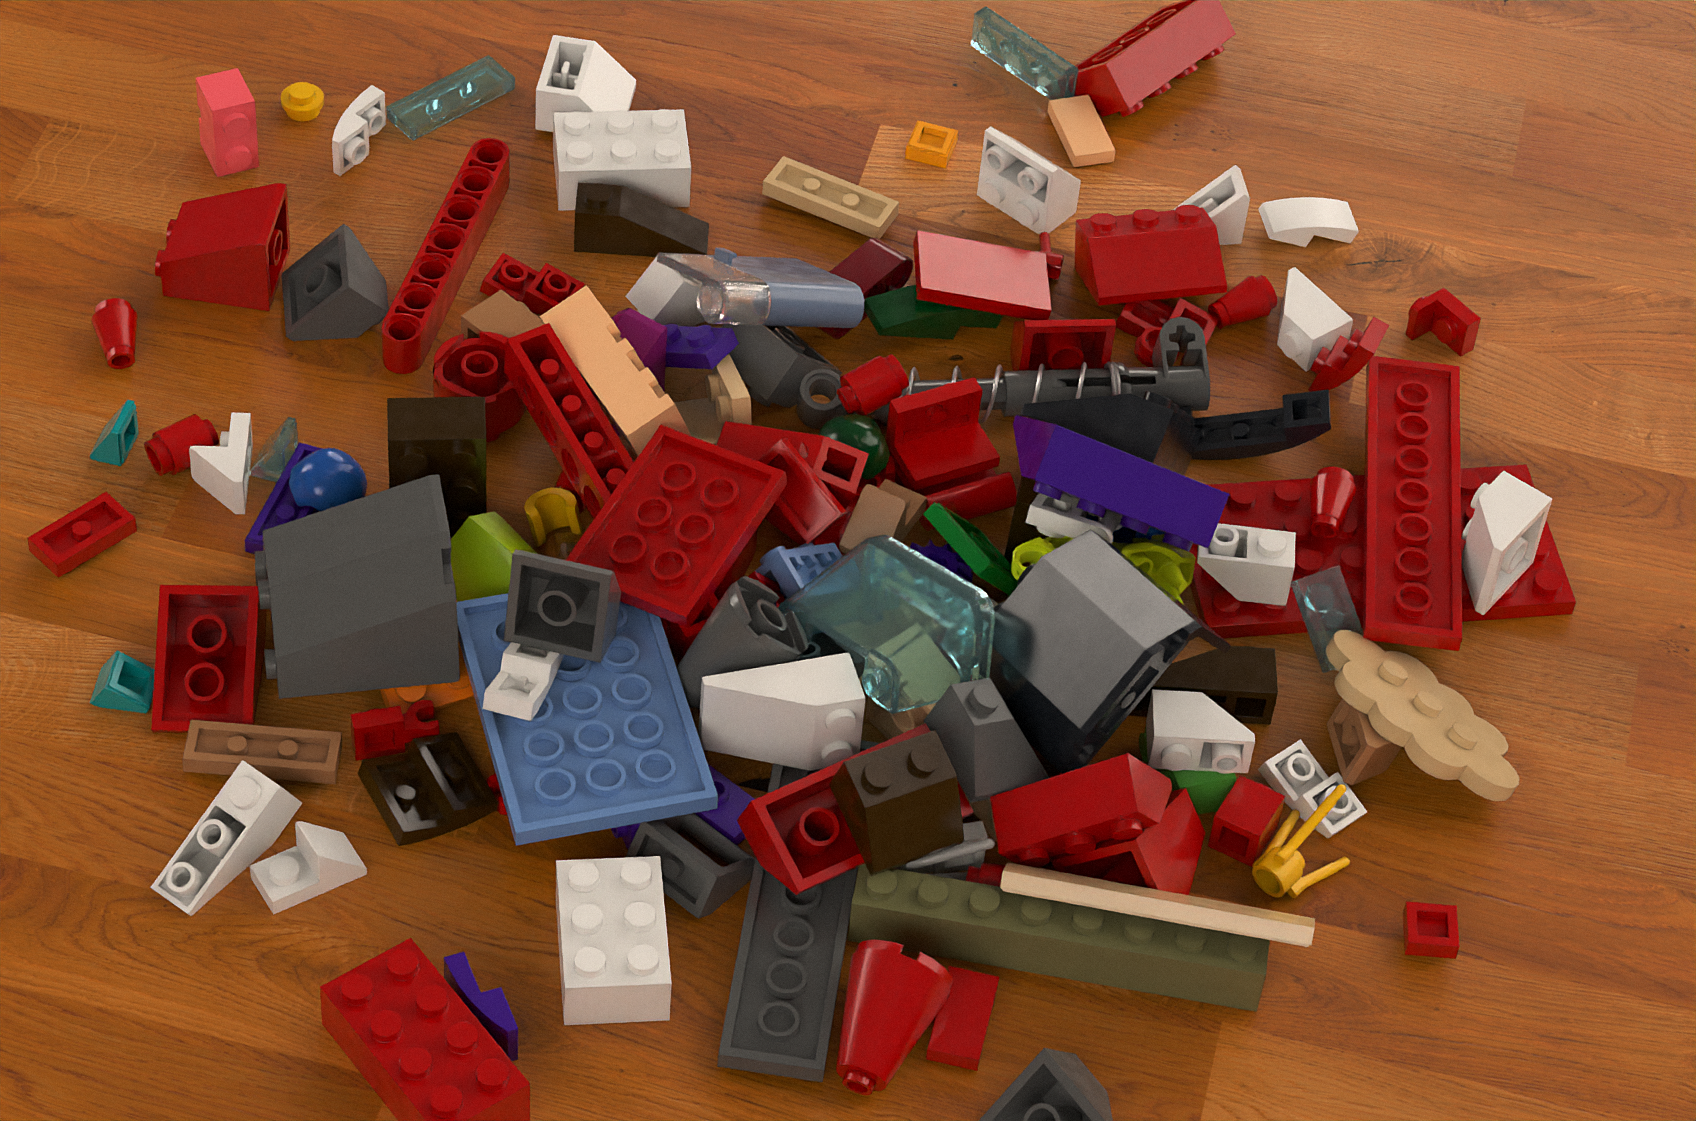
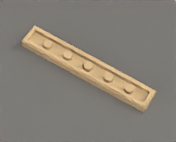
M1009 862L1003 870L1000 889H1003L1002 891L1304 947L1312 946L1315 929V918Z

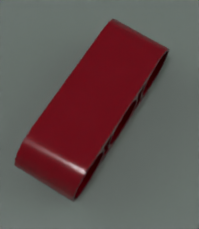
M876 237L865 242L829 272L856 283L860 287L865 299L902 288L909 280L914 264L911 258ZM865 311L860 322H862L865 318L868 317ZM816 327L834 339L842 338L853 329Z

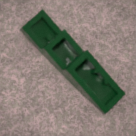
M916 285L864 299V311L880 336L953 340L960 326L997 328L1004 316L918 300Z

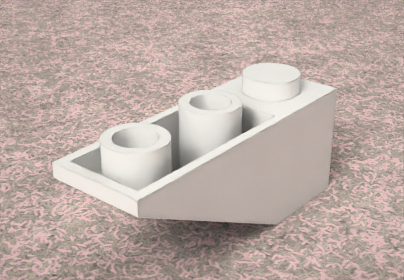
M242 760L150 888L188 915H194L274 844L302 805V802Z

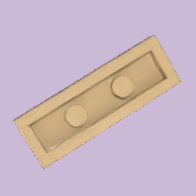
M785 156L780 159L763 180V195L871 238L877 237L880 239L898 216L899 201Z

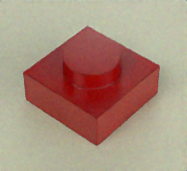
M1406 901L1403 910L1405 955L1456 959L1460 947L1457 906Z

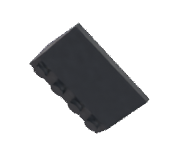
M1146 391L1143 398L1129 393L1024 404L1021 410V414L1028 418L1059 425L1183 476L1186 473L1202 433L1191 424L1194 417L1186 414V411L1179 409L1180 406L1173 404L1172 400L1150 391Z

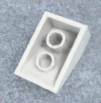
M850 653L702 677L698 736L703 750L810 771L826 768L860 753L866 698Z

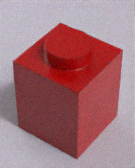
M1240 775L1214 815L1208 847L1252 867V864L1260 857L1278 828L1285 796L1264 784L1256 783Z

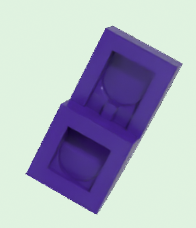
M464 952L444 957V979L511 1061L517 1060L518 1027L502 988L499 987L480 992Z

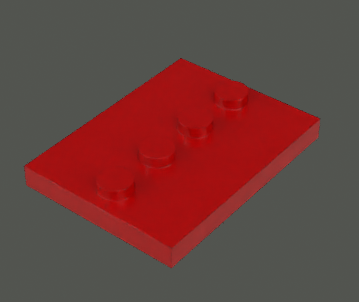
M660 425L565 560L614 571L621 589V602L690 629L788 484L786 472Z

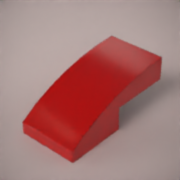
M1179 298L1174 309L1159 300L1125 303L1116 321V327L1128 334L1139 337L1146 329L1163 327L1170 319L1177 317L1189 318L1201 327L1205 337V344L1207 345L1219 318L1182 298Z

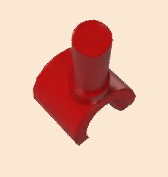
M1042 232L1039 235V252L1046 253L1048 278L1058 281L1064 255L1052 253L1050 235L1047 232Z

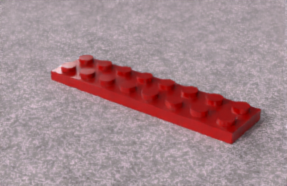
M1372 356L1367 363L1363 638L1371 641L1459 651L1462 642L1460 366Z

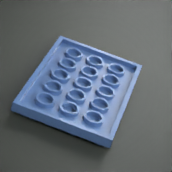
M509 593L457 602L458 639L516 846L717 809L718 794L660 617L620 601L616 635L601 663L564 655L542 705L532 721L482 709L485 690L500 672L503 652L511 643L504 641Z

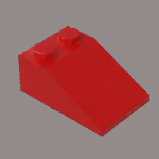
M160 585L152 732L188 733L191 720L255 724L264 659L267 609L260 610L258 586Z

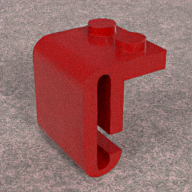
M975 377L955 383H947L937 388L915 394H907L890 400L885 440L890 456L895 459L896 484L927 497L926 510L934 502H939L966 520L1014 507L1017 499L1016 487L1011 473L1005 472L997 475L993 468L999 466L1000 456L978 422L983 389ZM922 514L919 521L926 531L935 530L936 528Z

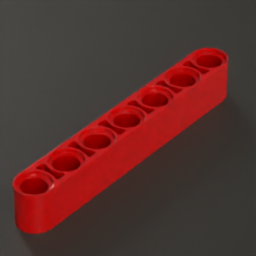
M480 139L471 146L382 322V361L384 366L391 372L408 374L413 373L422 366L504 199L510 183V150L508 145L499 139Z

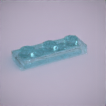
M987 6L974 13L972 47L1050 100L1074 97L1078 74L1077 67Z

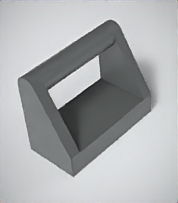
M695 813L640 823L625 856H660L663 892L698 919L712 914L751 881L755 859ZM684 830L729 865L719 866L681 837L679 833Z

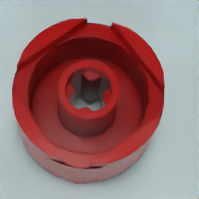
M479 331V337L464 339V334L456 335L445 341L438 348L434 355L433 397H485L486 442L496 440L500 433L517 424L524 415L526 407L504 372L506 341L508 337L494 332Z

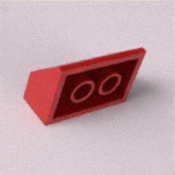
M1181 205L1175 210L1160 212L1151 209H1140L1133 212V214L1119 216L1098 213L1088 219L1076 220L1074 268L1098 306L1227 293V281L1217 228L1203 207Z
M1129 753L991 796L990 800L999 854L1017 864L1038 868L1047 865L1050 862V857L1063 853H1087L1096 848V843L1112 838L1115 840H1128L1138 837L1143 833L1142 829L1160 824L1172 791L1171 779Z

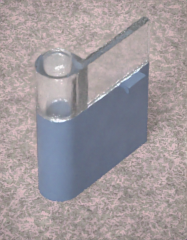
M717 247L715 248V255L658 253L657 262L702 282V286L697 294V308L708 324L854 328L863 317L864 297L856 283L797 258L737 256V253Z

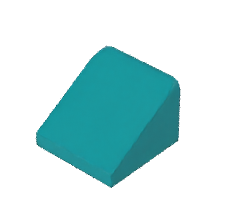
M127 400L105 425L90 453L92 460L118 466L125 462L139 435L137 411L134 401Z
M117 650L102 666L90 704L101 708L146 713L153 699L155 669Z

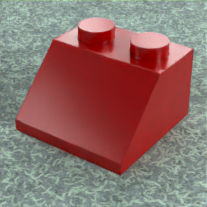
M1115 319L1014 321L1010 347L1012 370H1038L1041 363L1044 364L1046 370L1081 369L1084 362L1088 368H1104V365L1111 360L1116 321Z

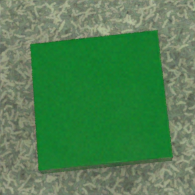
M934 502L923 515L978 577L1006 594L1011 595L1018 586V581L1011 573V563L980 528L939 502Z

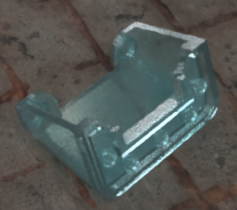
M884 534L863 540L785 599L778 607L784 616L792 610L806 633L808 644L811 641L812 634L824 632L865 658L864 672L862 674L864 691L877 705L891 714L937 703L951 684L986 679L990 676L995 614L988 595L981 588L889 535Z

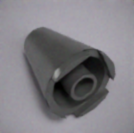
M745 576L728 587L676 668L689 708L695 707L700 709L702 677L794 662L807 649L806 633L792 610L784 616L774 605L780 597L758 580Z

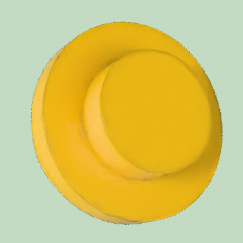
M307 82L294 83L286 87L281 93L282 108L291 119L296 121H309L316 118L324 105L323 91L316 85Z

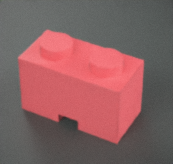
M235 68L195 78L197 105L201 113L199 118L200 143L216 176L220 177L259 167L255 100L239 69Z

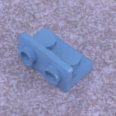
M812 542L793 549H786L784 546L776 547L760 558L761 566L755 570L761 575L779 583L781 594L792 605L794 610L835 604L863 591L835 543L814 546Z

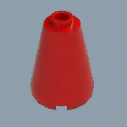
M876 939L862 941L858 944L855 953L851 957L836 1072L843 1079L842 1084L847 1089L861 1095H871L873 1091H882L887 1087L949 998L953 984V977L936 960L922 952L919 953L917 960L902 955L900 953L904 945L892 941Z

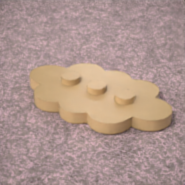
M1339 630L1334 633L1326 646V655L1330 663L1339 671L1334 682L1336 690L1345 702L1368 715L1372 727L1379 735L1396 745L1404 747L1410 760L1425 773L1442 780L1458 779L1474 793L1485 799L1506 801L1511 797L1519 785V776L1511 764L1503 758L1508 752V743L1497 728L1486 720L1474 715L1470 703L1462 695L1438 683L1435 675L1426 665L1408 654L1398 651L1385 652L1374 642L1363 638L1362 635L1356 632Z

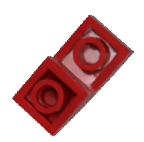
M502 253L483 279L479 291L490 297L496 292L503 290L516 301L524 303L532 313L542 315L582 289L585 284L548 263H545L540 272L511 256Z
M1373 317L1364 332L1356 328L1349 340L1340 335L1331 350L1322 347L1309 369L1316 373V376L1308 391L1331 390L1355 376L1375 354L1389 325Z

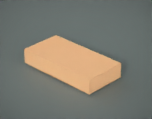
M1089 95L1049 100L1047 112L1073 167L1114 162L1116 150Z

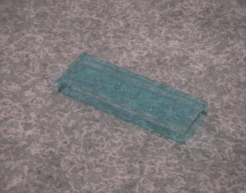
M487 55L386 106L387 119L414 141L515 89V77L492 57Z

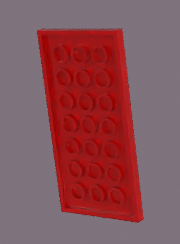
M1527 464L1461 468L1462 553L1466 543L1462 539V533L1467 523L1473 517L1475 509L1470 505L1478 488L1483 483L1490 485L1503 471L1535 488ZM1352 475L1357 491L1338 535L1332 539L1319 538L1310 530V481L1312 478L1208 484V486L1229 494L1218 523L1296 532L1295 568L1286 606L1239 601L1197 563L1198 545L1192 544L1189 552L1196 557L1190 587L1199 619L1223 639L1363 629L1365 475ZM1547 520L1533 563L1484 615L1475 611L1462 567V622L1573 614L1576 600Z

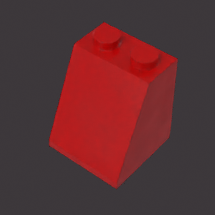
M274 183L183 202L177 219H170L168 223L165 250L160 249L155 260V275L161 277L163 296L270 311L290 253L287 184Z

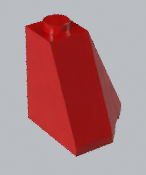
M1183 788L1171 791L1160 824L1142 829L1143 833L1140 836L1128 840H1115L1112 838L1096 843V848L1090 852L1083 854L1063 853L1055 856L1051 861L1058 872L1189 895L1206 832L1187 789Z

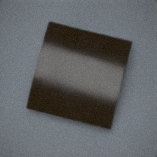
M457 732L413 738L407 753L364 759L358 771L360 779L398 846L432 839L467 826L496 811L499 804Z

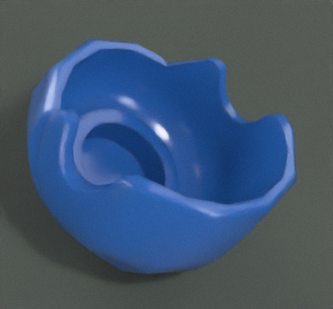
M328 447L313 451L291 469L289 486L298 506H312L321 512L365 497L367 480L361 465L354 458L342 450Z

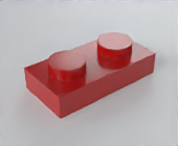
M104 492L27 538L29 551L59 578L137 531L136 518L108 492Z

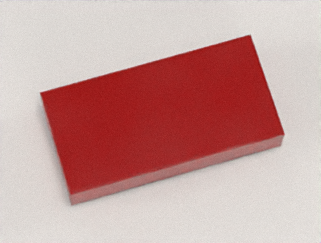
M787 438L781 439L758 460L786 472L788 484L774 504L807 544L814 542L847 512Z
M949 966L948 972L953 977V984L949 998L935 1017L926 1060L978 1071L1000 977Z

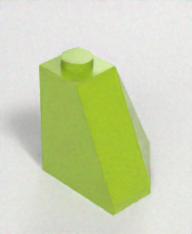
M495 511L469 516L451 539V567L457 602L509 593L512 556L515 549L537 554Z

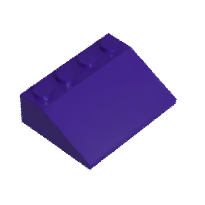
M1016 415L1013 429L1021 476L1036 481L1033 491L1059 501L1063 493L1079 498L1076 506L1078 509L1102 518L1106 510L1122 515L1119 525L1147 535L1149 527L1165 532L1162 542L1188 552L1192 544L1209 548L1227 502L1228 493L1059 425Z

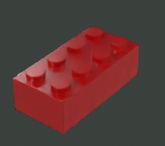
M412 938L401 942L320 986L322 1025L398 1121H530L529 1081Z

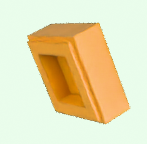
M917 121L906 146L905 159L946 169L957 144L958 130Z

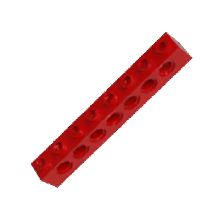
M550 323L507 339L504 372L594 520L634 461ZM714 593L690 629L660 617L669 647L678 662L681 661L719 603Z

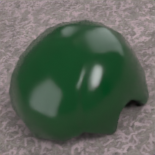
M851 414L835 417L826 422L818 435L829 437L869 453L862 473V477L865 480L875 477L887 465L890 452L878 424L867 416Z

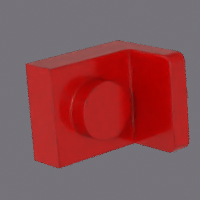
M1442 288L1428 297L1422 296L1413 303L1408 313L1409 320L1405 333L1408 338L1413 341L1431 331L1440 342L1446 344L1460 357L1474 349L1481 318L1447 289Z

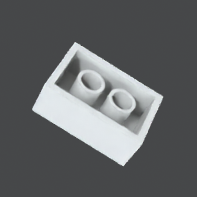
M684 109L554 112L553 157L558 211L575 210L578 182L623 185L670 207H689L691 162Z
M660 856L556 860V913L564 1025L669 1021L672 982Z

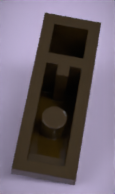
M578 182L575 206L574 252L657 257L659 254L665 258L704 260L705 255H707L709 223L623 185Z
M1232 646L1226 654L1219 649H1214L1171 663L1128 716L1147 717L1152 689L1204 693L1240 723L1271 725L1278 695L1275 649Z

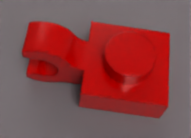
M417 701L404 714H402L400 706L382 709L374 708L365 712L350 714L351 742L355 761L404 753L405 743L411 742L413 738L440 735L438 720L422 722V720L434 718L433 701Z

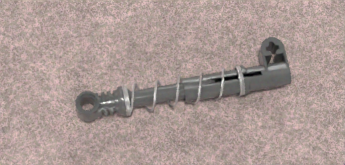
M1177 317L1167 321L1160 330L1153 348V367H1126L1121 362L1112 361L1110 363L1108 361L1104 368H1088L1084 362L1081 369L1046 370L1044 364L1041 363L1038 370L1003 371L1002 366L999 364L996 368L995 378L976 379L983 389L980 410H987L984 417L980 420L978 419L979 424L985 422L991 410H1001L1004 417L1025 416L1021 414L1024 404L1129 393L1143 398L1146 391L1168 398L1173 401V404L1180 407L1191 406L1192 411H1206L1210 403V376L1203 331L1196 322L1189 318ZM1178 352L1184 353L1180 366H1173ZM958 366L953 369L952 380H920L917 369L913 367L910 371L909 387L902 390V396L919 393L965 379H962ZM816 369L806 374L801 381L796 411L798 418L806 426L820 430L826 422L835 417L851 415L845 410L838 398L837 389L841 388V376L828 369ZM818 394L824 395L831 402L820 404L813 401L811 397ZM890 403L869 414L872 420L880 421L884 426H887Z

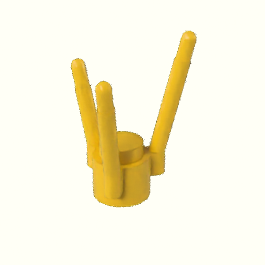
M1339 784L1287 844L1283 845L1300 817L1298 810L1291 811L1263 855L1252 864L1254 880L1265 893L1278 898L1287 892L1292 898H1296L1307 887L1335 874L1350 864L1349 858L1342 857L1302 877L1305 860L1297 850L1346 792L1345 785Z

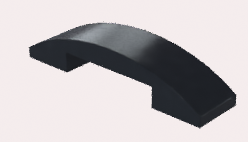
M1329 390L1283 395V408L1193 418L1191 424L1202 433L1191 459L1232 460L1257 457L1290 449L1317 438L1331 429ZM1191 406L1179 408L1186 411V414L1194 417Z

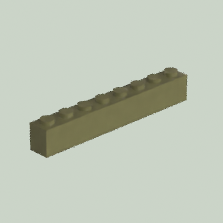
M866 864L859 866L851 903L847 941L858 943L874 939L892 941L904 945L902 948L904 951L922 952L927 955L1257 1012L1266 977L1270 940L1002 891L1003 889H1000L998 886L894 868L871 876Z

